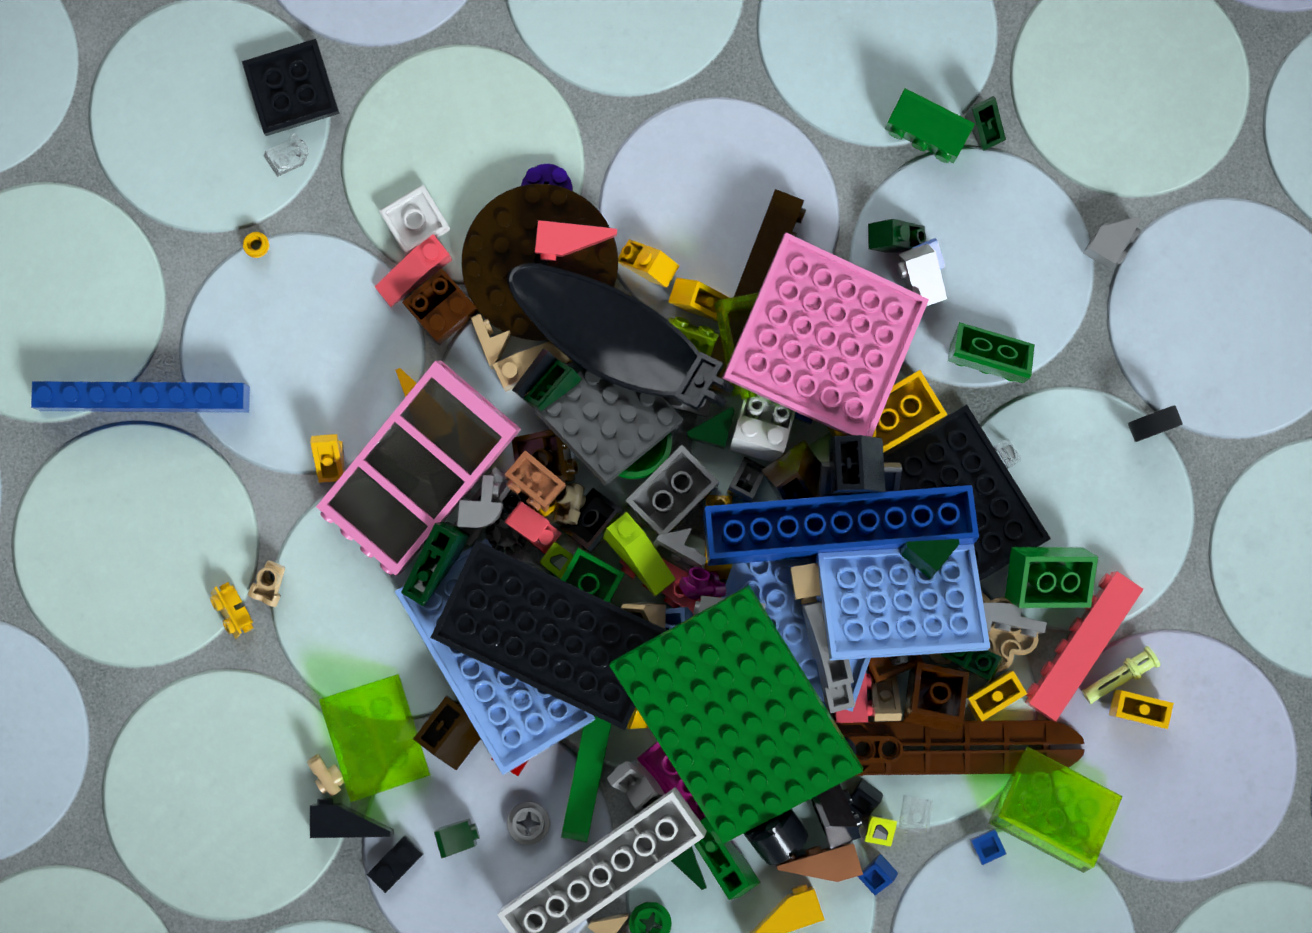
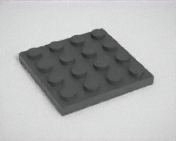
M586 369L578 373L582 380L575 387L544 410L539 411L534 408V412L604 486L683 422V418L663 397L620 387L592 374Z

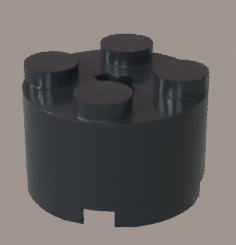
M790 809L745 832L744 836L767 864L776 865L790 859L789 853L795 848L799 851L805 845L808 832L794 811Z

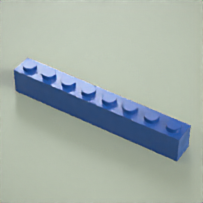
M32 381L31 408L39 411L249 413L250 386L245 383Z

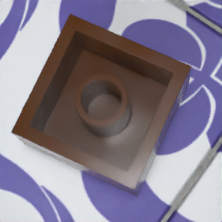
M917 662L909 671L903 722L956 732L964 723L969 673Z

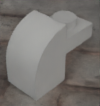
M483 475L481 501L459 500L457 527L483 529L491 526L499 519L504 505L493 502L494 498L499 497L500 485L499 482H495L494 476Z
M636 760L632 763L625 761L623 764L618 765L614 772L607 777L612 787L626 793L633 807L638 811H642L665 795L654 777Z

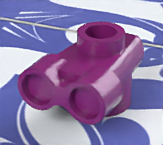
M693 567L689 570L688 577L680 579L679 586L684 595L690 599L697 600L701 596L724 597L726 595V585L724 582H720L716 571L708 572L703 568Z

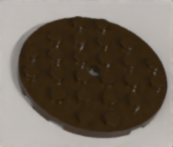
M529 184L510 189L498 195L475 217L463 244L462 275L473 304L491 324L503 332L510 331V335L532 341H549L531 322L514 299L507 281L509 271L522 264L532 263L534 257L539 256V254L535 253L538 220L610 227L600 211L576 192L556 185ZM615 238L563 257L556 256V261L547 260V266L574 272L615 287L618 273V253Z

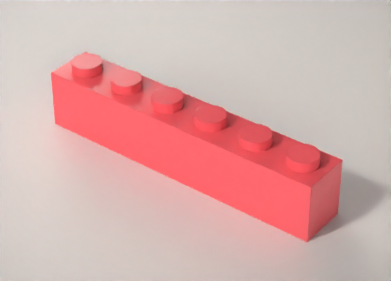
M1118 571L1111 572L1110 575L1106 573L1098 584L1100 590L1096 596L1093 595L1091 608H1085L1086 611L1082 617L1075 618L1069 627V630L1072 632L1066 640L1063 638L1054 650L1057 654L1052 662L1048 660L1040 671L1042 677L1038 683H1032L1027 690V695L1025 696L1028 698L1024 703L1051 721H1057L1144 590Z

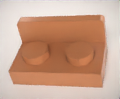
M524 451L504 474L505 479L508 481L506 486L517 495L519 492L524 494L528 498L526 502L536 511L542 509L544 512H547L549 505L566 486L561 479L527 451Z

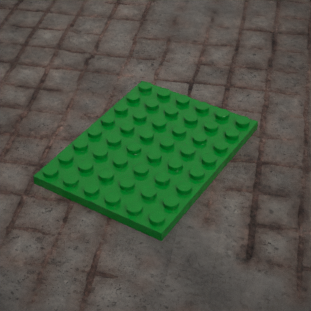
M750 585L611 661L609 665L723 844L863 772V766Z

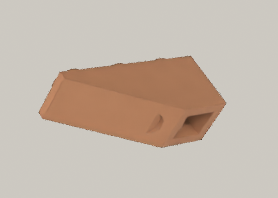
M852 841L833 849L828 847L821 850L820 846L806 849L805 855L796 857L795 853L789 854L790 859L776 864L777 870L834 882L863 875Z

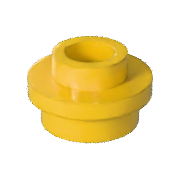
M260 232L249 233L244 238L243 249L252 258L263 257L269 250V240ZM254 242H261L259 249L254 250L252 248Z

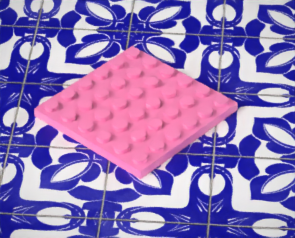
M785 233L722 378L845 435L872 437L929 299L793 235Z

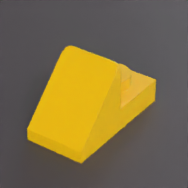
M338 434L311 436L310 444L318 482L338 481L345 472L343 442L339 441Z

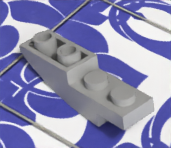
M822 601L802 606L812 658L817 661L826 709L829 713H834L855 707L851 683L854 680L849 659L829 660Z
M983 603L988 632H990L993 623L995 624V629L1010 632L1011 628L1021 630V635L1036 638L1037 634L1045 633L1047 622L1021 617L1022 608H1018L1014 604Z

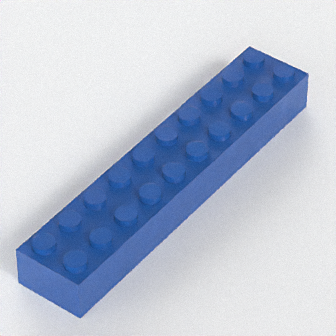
M972 485L705 506L703 511L708 566L813 558L818 553L897 549L902 548L908 541L959 539V545L974 544L979 538Z

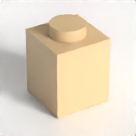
M813 563L790 567L794 600H801V604L817 602V597L821 596L818 564Z

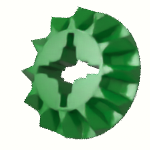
M646 901L636 906L629 918L630 932L646 933V924L639 919H649L654 912V921L662 927H652L648 933H670L672 921L668 910L658 902Z

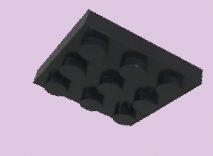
M316 39L242 61L265 136L340 114Z

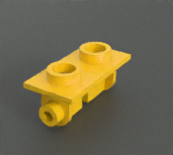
M227 582L219 587L221 591L218 590L217 586L214 587L210 593L212 596L210 601L216 611L220 610L224 618L222 621L227 633L233 634L234 638L237 639L242 633L241 630L247 633L254 629L252 626L254 622L245 606L235 610L234 606L240 604L242 600L234 585L231 586Z

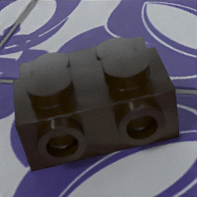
M551 429L517 436L511 441L515 461L524 451H527L563 482L575 480L574 474L578 473L577 461L575 458H571L570 449Z

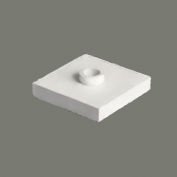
M424 184L379 210L406 256L432 234L438 238L451 230Z

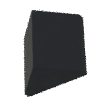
M592 488L585 496L586 502L579 510L580 516L577 525L567 524L560 527L590 553L604 539L603 536L606 528L624 514L622 508L595 488Z

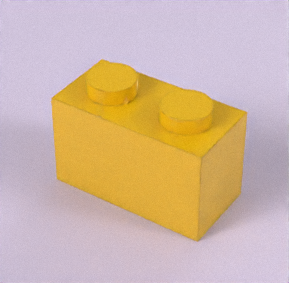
M1008 670L993 679L992 682H988L968 694L966 704L976 720L982 722L1027 695V692L1014 671Z
M1114 690L1109 716L1168 729L1174 703L1123 690Z

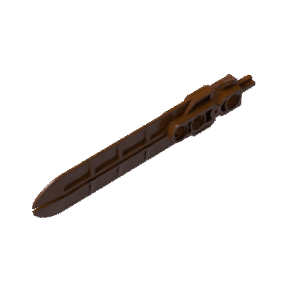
M1049 720L964 721L956 732L903 721L836 723L843 736L852 740L855 746L862 741L867 744L868 748L865 754H856V757L863 766V772L855 776L1047 774L1071 767L1084 755L1085 750L1048 749V745L1085 744L1083 737L1077 731L1063 723ZM891 741L894 749L891 754L884 755L882 753V746L885 742ZM963 745V750H930V746ZM970 745H1003V749L970 750ZM1009 745H1042V749H1009ZM903 746H924V750H903Z

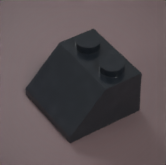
M838 784L811 798L812 805L831 849L861 838L859 828L863 827L858 812L852 813L849 805L853 804L847 788L842 790L841 785Z

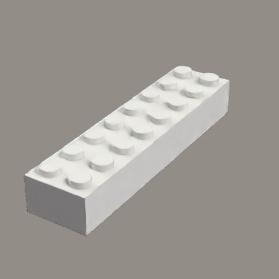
M675 787L508 903L497 915L510 933H567L705 837L707 830Z

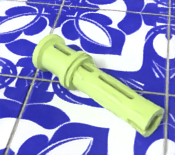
M1149 646L1144 647V651L1132 659L1126 658L1123 666L1081 690L1089 704H1093L1094 701L1132 678L1139 680L1141 675L1151 668L1160 667V662ZM1115 678H1117V680H1115L1114 682L1110 683L1109 685H1107V686H1105L1104 688H1102L1101 690H1099V688H1101L1102 686L1106 685V684L1109 683L1110 681H1112V680H1114Z

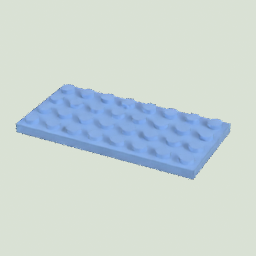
M487 538L481 541L482 543L492 547ZM472 546L460 554L425 606H421L401 593L403 587L396 590L395 594L501 774L504 775L593 722L595 717L430 638L473 548Z

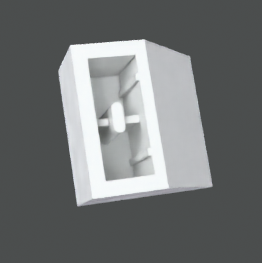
M746 392L729 450L773 463L784 454L795 411L760 395Z

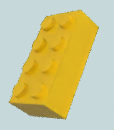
M921 370L893 385L872 436L882 438L883 453L947 416L946 411ZM827 426L833 437L848 436Z

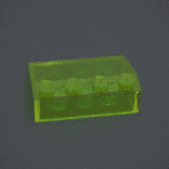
M399 674L319 699L350 802L431 775L422 746L413 740L417 734V729Z
M1026 747L1004 787L988 823L1084 873L1095 867L1123 796L1030 747Z

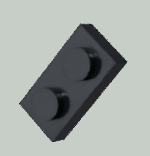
M405 835L366 875L386 893L424 853Z

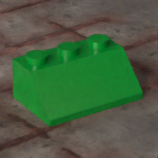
M904 88L885 129L889 131L890 136L898 140L904 138L912 142L911 145L917 150L923 152L927 150L935 154V158L939 161L954 164L975 123Z
M959 322L949 348L948 361L958 366L979 370L985 374L996 375L1008 381L1025 383L1032 375L1035 344Z

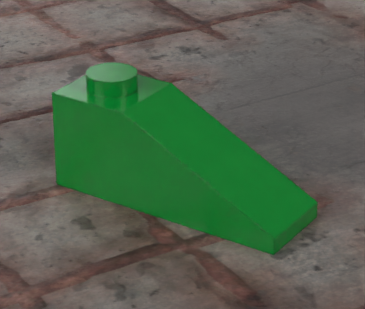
M706 817L703 818L700 822L707 832L705 837L694 845L728 900L739 898L761 882L736 847L730 841L723 844Z

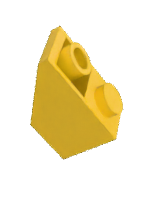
M630 239L622 248L618 257L620 265L646 280L667 288L680 266L661 250Z

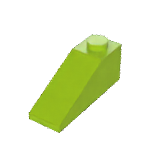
M627 512L606 528L603 538L655 597L676 580L645 532Z

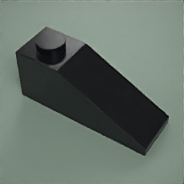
M332 798L317 799V804L310 805V838L391 837L394 835L393 828L341 803H333Z

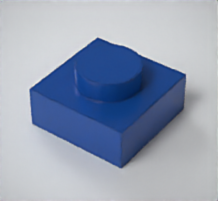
M996 829L989 830L970 839L981 865L1007 854Z

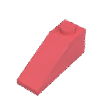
M538 220L535 253L539 254L542 260L556 261V256L563 257L616 237L617 229Z
M432 234L400 261L375 288L388 305L392 307L451 262L452 258L435 235Z

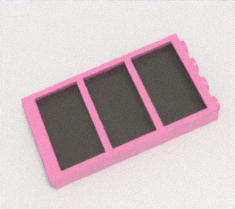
M435 361L316 507L321 511L320 515L327 522H334L341 528L340 532L344 537L351 541L354 539L360 544V550L370 558L375 557L381 563L380 567L386 573L397 576L407 568L422 550L434 524L446 521L459 505V500L465 498L519 433L521 428L444 362Z

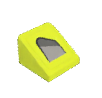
M870 815L865 842L891 847L897 821Z

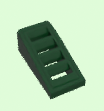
M557 360L527 394L524 400L539 411H542L575 387L582 378L573 368Z

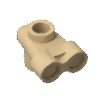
M268 560L264 568L258 572L256 584H251L247 595L269 606L277 607L281 597L278 592L285 567ZM270 572L274 574L275 580L270 578Z
M319 754L307 761L311 771L318 777L314 782L322 794L328 792L332 797L341 791L340 786L347 782L336 764L327 769Z

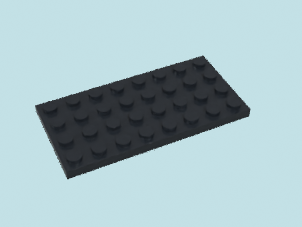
M476 540L430 638L625 730L636 707L609 665L611 661L664 633L667 629Z

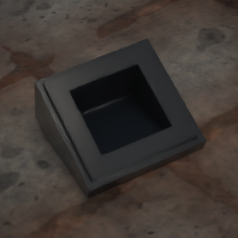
M862 779L850 795L853 804L849 805L851 811H857L859 817L866 821L880 804L883 793Z

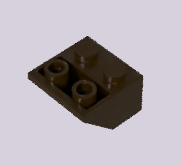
M805 440L761 470L778 500L818 497L821 467Z
M449 696L442 700L413 738L414 741L455 770L460 767L481 739L463 707Z

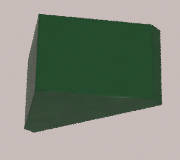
M994 96L969 108L965 119L975 123L972 132L983 151L1006 140L997 101Z
M730 407L687 431L686 436L689 440L724 449L735 413L734 408Z
M959 539L908 541L900 549V555L931 579L960 543Z

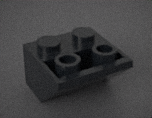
M863 435L834 436L828 441L831 494L886 492L882 438Z

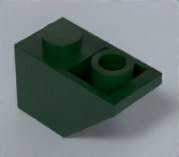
M896 219L868 223V249L884 253H902L926 241L925 226Z

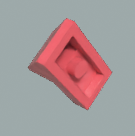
M521 501L505 521L508 526L544 554L547 553L552 544L562 534L550 524L549 520Z

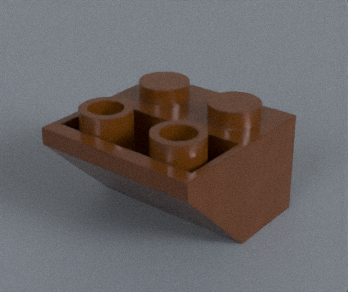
M442 268L402 302L439 346L478 313L476 306Z

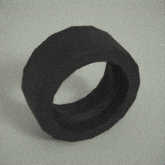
M1173 405L1128 423L1134 441L1138 442L1181 426L1183 423L1176 406Z

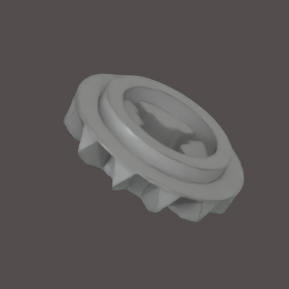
M530 801L515 806L507 819L509 834L515 841L524 845H533L540 842L547 835L550 826L546 810L541 805ZM528 812H530L533 821L540 823V825L536 824V826L531 827L529 835H527L526 826L517 823V821L525 820Z

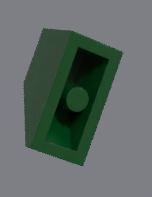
M470 818L439 827L434 832L441 859L475 847L477 845L476 840L480 839L476 823L471 824Z

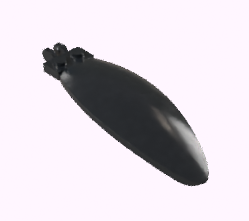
M522 264L509 271L507 275L509 289L526 316L556 348L582 368L610 383L632 391L654 396L673 397L675 400L697 411L705 399L717 406H725L727 401L722 396L710 391L713 385H715L724 392L730 394L733 392L735 387L718 377L724 368V364L699 352L682 332L646 304L619 289L595 279L547 265Z

